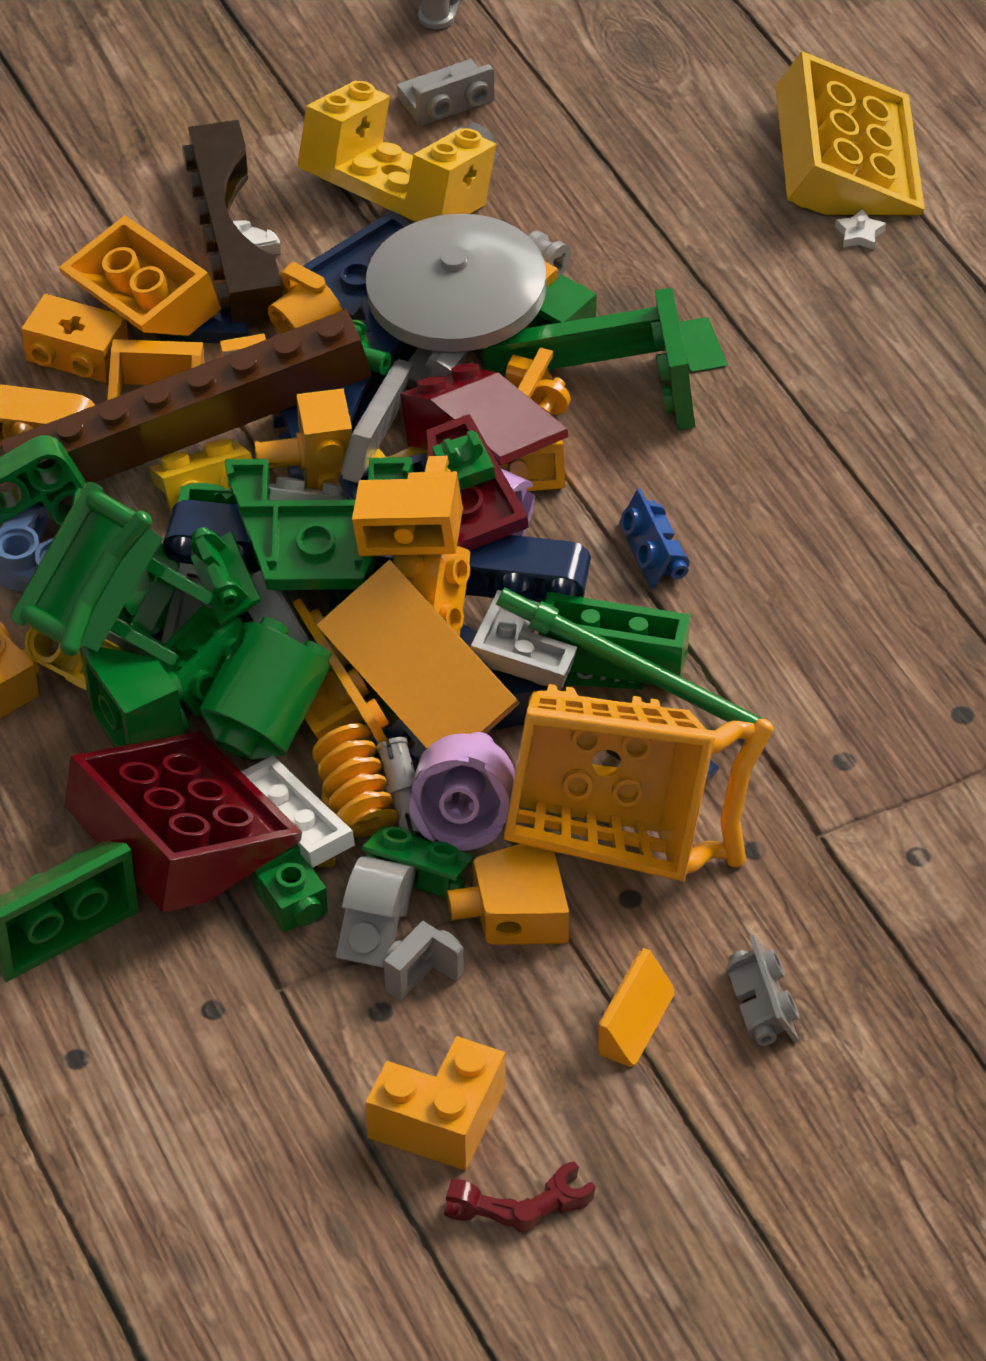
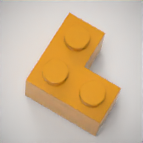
M456 1036L436 1077L386 1060L365 1102L367 1138L466 1171L506 1089V1052Z

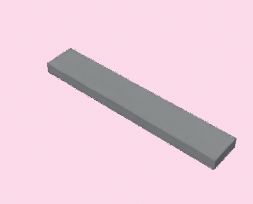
M398 359L392 365L351 435L341 472L343 479L359 483L369 465V458H373L402 406L400 393L405 392L407 389L413 363Z

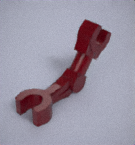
M575 1162L563 1164L545 1183L544 1192L531 1200L526 1198L519 1202L514 1199H498L482 1195L478 1187L471 1182L451 1179L446 1195L447 1204L444 1216L454 1220L467 1221L478 1215L490 1218L504 1226H512L517 1231L529 1232L540 1223L543 1217L556 1209L562 1214L588 1206L594 1198L596 1186L592 1181L579 1189H574L567 1185V1183L577 1178L579 1166Z

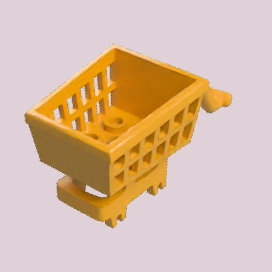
M549 684L547 691H535L529 697L503 840L685 882L686 874L699 870L712 859H724L731 867H741L746 861L741 816L750 774L771 737L774 727L770 721L758 719L755 723L730 721L724 723L715 731L707 730L690 710L661 707L658 699H650V703H644L641 701V697L633 696L631 703L579 696L573 687H566L565 691L557 690V685ZM737 739H745L744 744L732 763L720 819L723 842L709 840L700 842L692 848L711 754L723 751ZM602 750L615 751L621 758L619 767L592 764V760ZM520 807L534 809L535 812L520 809ZM546 812L560 814V817L547 815ZM571 816L583 818L585 822L571 820ZM596 821L609 823L610 828L599 826ZM516 822L534 825V828L516 825ZM622 826L634 828L635 833L623 831ZM544 828L558 830L560 835L546 832ZM647 830L658 832L660 838L648 836ZM571 833L586 836V841L571 838ZM598 839L612 842L613 847L598 844ZM625 845L638 847L640 854L626 851ZM652 851L665 853L667 860L654 858Z

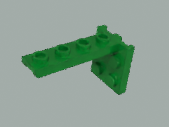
M673 288L654 290L657 307L526 328L507 340L480 349L484 370L498 372L503 377H505L507 365L513 354L534 360L540 348L553 351V357L547 367L548 370L663 351V354H657L655 358L659 381H668L669 383L668 386L661 387L665 413L674 412L678 430L696 427L688 363Z

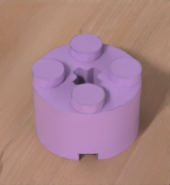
M483 732L453 734L431 744L420 756L409 801L411 818L420 833L434 843L436 839L452 844L459 851L478 849L495 840L507 820L515 777L514 767L509 757L494 743L489 735Z

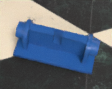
M637 489L629 505L624 509L619 524L649 587L655 588L661 575L671 576L673 579L685 577L689 571L690 560L684 553L679 541L672 540L675 533L666 517L664 507L653 500L647 501L642 490Z

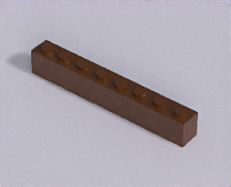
M345 309L0 442L6 454L40 435L54 437L64 446L86 480V483H95L297 405V394L339 389L371 377L372 374L359 334L348 310ZM45 459L40 461L36 467L48 469L57 461Z

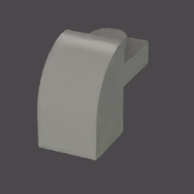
M362 856L357 860L350 875L342 907L346 909L336 958L384 968L383 959L395 941L399 917H406L408 914L417 868L369 856Z

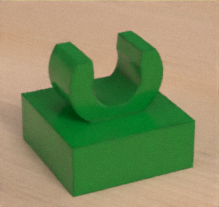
M473 430L468 431L467 435L451 441L449 438L444 439L442 444L432 447L433 456H448L449 464L447 467L450 472L457 471L460 490L495 478L494 465L478 433Z

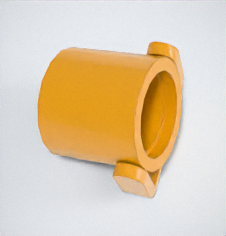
M290 262L280 273L284 296L268 307V315L277 333L282 334L342 311L343 308L331 289L326 285L322 276L295 262Z

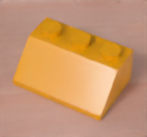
M125 215L58 267L62 275L145 333L189 336L221 310L207 271Z

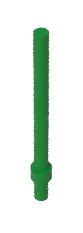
M504 587L495 604L529 621L528 627L545 636L550 632L726 722L742 721L755 723L758 719H763L558 615L559 609L543 601L538 605Z

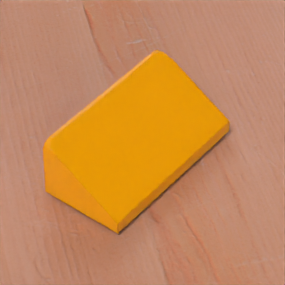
M643 948L637 954L598 1025L599 1055L628 1067H634L637 1064L674 997L672 983L652 952L648 949Z

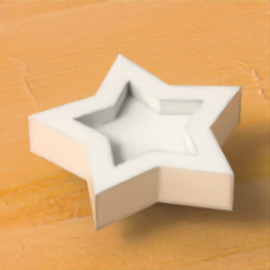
M863 209L852 218L836 219L835 227L844 235L843 248L861 245L874 250L875 238L886 231L885 222L870 219Z

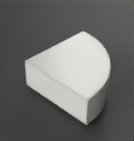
M233 221L240 232L257 247L272 255L281 254L280 241L274 232L268 229L266 232L252 227L249 221Z

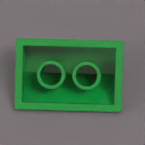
M103 841L88 850L75 853L69 860L44 873L31 876L25 883L0 895V975L6 983L139 912L131 849L126 843Z

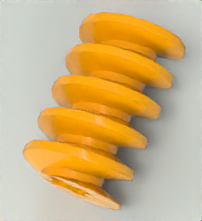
M362 723L348 724L328 732L317 741L312 751L313 759L318 765V775L324 782L323 791L329 799V809L353 831V837L355 838L372 836L381 826L392 827L398 819L397 812L388 809L392 806L393 798L390 793L383 792L388 783L384 776L378 775L382 769V764L379 759L373 758L377 749L373 742L367 740L371 735V731L368 726Z

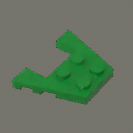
M412 457L369 458L368 480L408 479V473H413ZM225 459L226 476L267 590L357 589L370 577L378 556H359L352 523L355 500H268L270 473L268 459Z

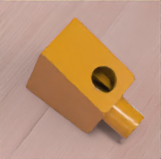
M518 844L480 855L473 860V887L447 890V903L451 921L480 917L485 941L491 945L569 943V909L555 852Z

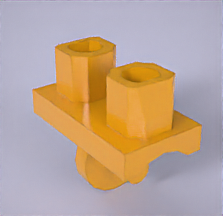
M540 348L534 360L513 354L507 365L505 378L550 415L563 414L570 405L571 398L569 392L564 387L565 382L561 378L556 377L553 379L548 372L547 367L553 357V351Z

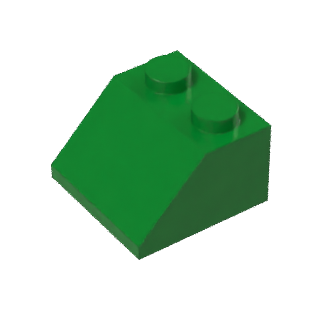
M86 647L80 648L90 712L114 747L181 735L189 729L187 718L180 706V700L185 698L183 687L173 671L166 673L156 657L100 647L98 652Z

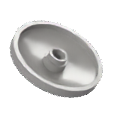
M448 214L430 217L400 229L384 241L376 250L370 260L366 273L368 304L373 316L381 327L395 338L412 346L438 352H464L482 349L514 336L524 329L538 314L543 305L547 289L545 262L541 251L533 240L515 226L504 221L475 214Z

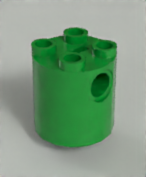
M263 617L260 623L251 621V623L243 624L232 649L222 664L198 711L208 725L215 742L228 752L247 760L285 756L330 669L327 663L332 655L330 651L312 641H305L303 645L288 637L289 629L284 624L269 617Z

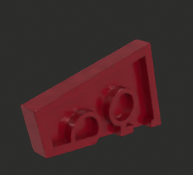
M470 414L426 430L429 456H433L432 447L442 444L444 439L449 438L451 441L465 436L468 431L473 430L478 433L494 465V479L460 490L463 511L457 546L469 551L529 528L528 516Z

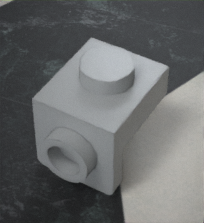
M421 921L402 942L396 941L386 952L383 959L385 991L402 1001L432 968L457 981L464 974L463 946L451 933L445 930H437L426 922Z

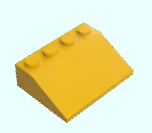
M801 51L775 85L787 200L801 208H808L823 215H856L861 209L867 215H921L925 207L909 95Z

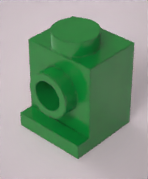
M295 844L253 872L254 892L283 933L299 925H309L315 922L322 914L328 912L327 889L309 863L300 854L298 844Z

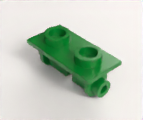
M206 527L196 529L192 533L190 547L195 553L191 556V559L203 587L213 594L210 604L219 625L222 627L262 600L233 533L229 531L222 537H219L215 532L210 531Z
M381 826L362 848V851L368 852L367 856L398 862L417 868L416 871L419 873L416 888L447 899V890L465 888L466 879L460 876L473 862L475 857L474 855L459 851L452 844L446 842L434 843L413 836L408 830L400 827Z

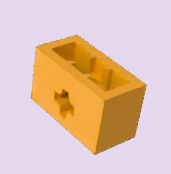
M48 294L43 295L21 328L26 361L104 383L109 381L113 339L128 340L127 321L119 314Z

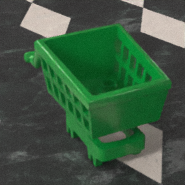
M87 482L12 610L10 617L13 622L20 626L28 625L59 643L60 651L68 656L76 655L79 652L80 646L98 652L109 631L167 664L174 665L179 655L164 647L165 643L150 635L154 625L176 588L207 605L210 604L213 594L195 581L152 558L163 538L149 528L152 525V518L147 512L141 510L135 512L105 494L101 486L94 482ZM146 569L156 575L130 622L127 624L120 620L118 616Z

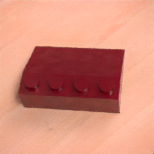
M201 731L76 754L70 757L64 807L98 843L106 841L126 843L132 854L135 883L162 912L177 911L184 907L210 901L301 841L302 831Z

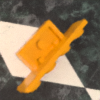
M301 598L293 601L292 604L315 643L323 646L332 654L327 662L330 669L305 716L316 738L319 740L325 734L338 727L359 723L364 720L378 744L385 741L387 746L390 745L382 731V728L389 724L387 718L375 699L367 703L362 697L370 692L358 671L353 668L346 672L344 666L350 662L331 641L328 642L326 640V635L318 628L317 624L324 618L319 609L316 608L309 612Z

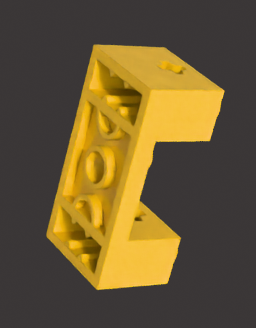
M353 81L306 106L298 168L415 222L440 215L471 214L486 205L497 144L481 137L479 132L460 128L415 154H408L402 151V148L396 144L383 142L390 96L376 90L372 84L365 81Z

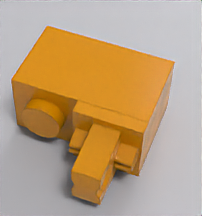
M428 456L425 472L408 473V479L359 480L352 516L359 556L456 554L463 506L457 471L450 472L448 469V456Z

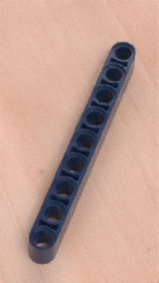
M183 500L177 502L172 507L162 544L164 553L170 559L179 563L194 565L191 556L195 553L190 547L192 533L198 528L206 527L210 531L215 532L219 537L231 531L248 570L254 572L260 570L237 505ZM518 535L506 536L470 550V575L467 580L465 595L494 598L497 590L502 591L505 587L526 599L539 603L541 601L545 602L547 592L584 597L591 561L590 552L579 543ZM394 555L378 556L370 577L388 560H391L393 563Z

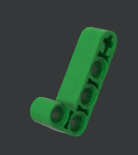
M40 435L0 457V484L5 482L16 484L12 490L0 492V524L40 501L43 502L53 519L60 526L63 524L72 507L71 504L64 505L60 501L67 496L74 495L78 488L83 489L86 480L64 446L56 438ZM45 459L57 461L48 469L36 467L40 461Z

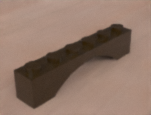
M239 120L188 127L190 144L182 145L186 171L194 170L189 172L190 188L193 198H201L196 199L199 225L207 224V226L202 227L206 253L214 252V254L209 255L213 281L221 280L222 282L216 283L221 310L229 309L232 324L239 322L253 324L271 321L268 315V307L283 297V284L276 258L246 238L233 223L229 215L230 206L238 191L248 181L246 145Z

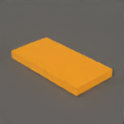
M388 560L317 624L318 628L426 748L435 741L453 734L488 733L520 704L391 560Z

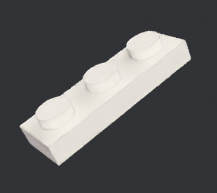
M274 756L242 771L302 831L301 841L297 844L300 847V854L312 868L355 846L353 831Z

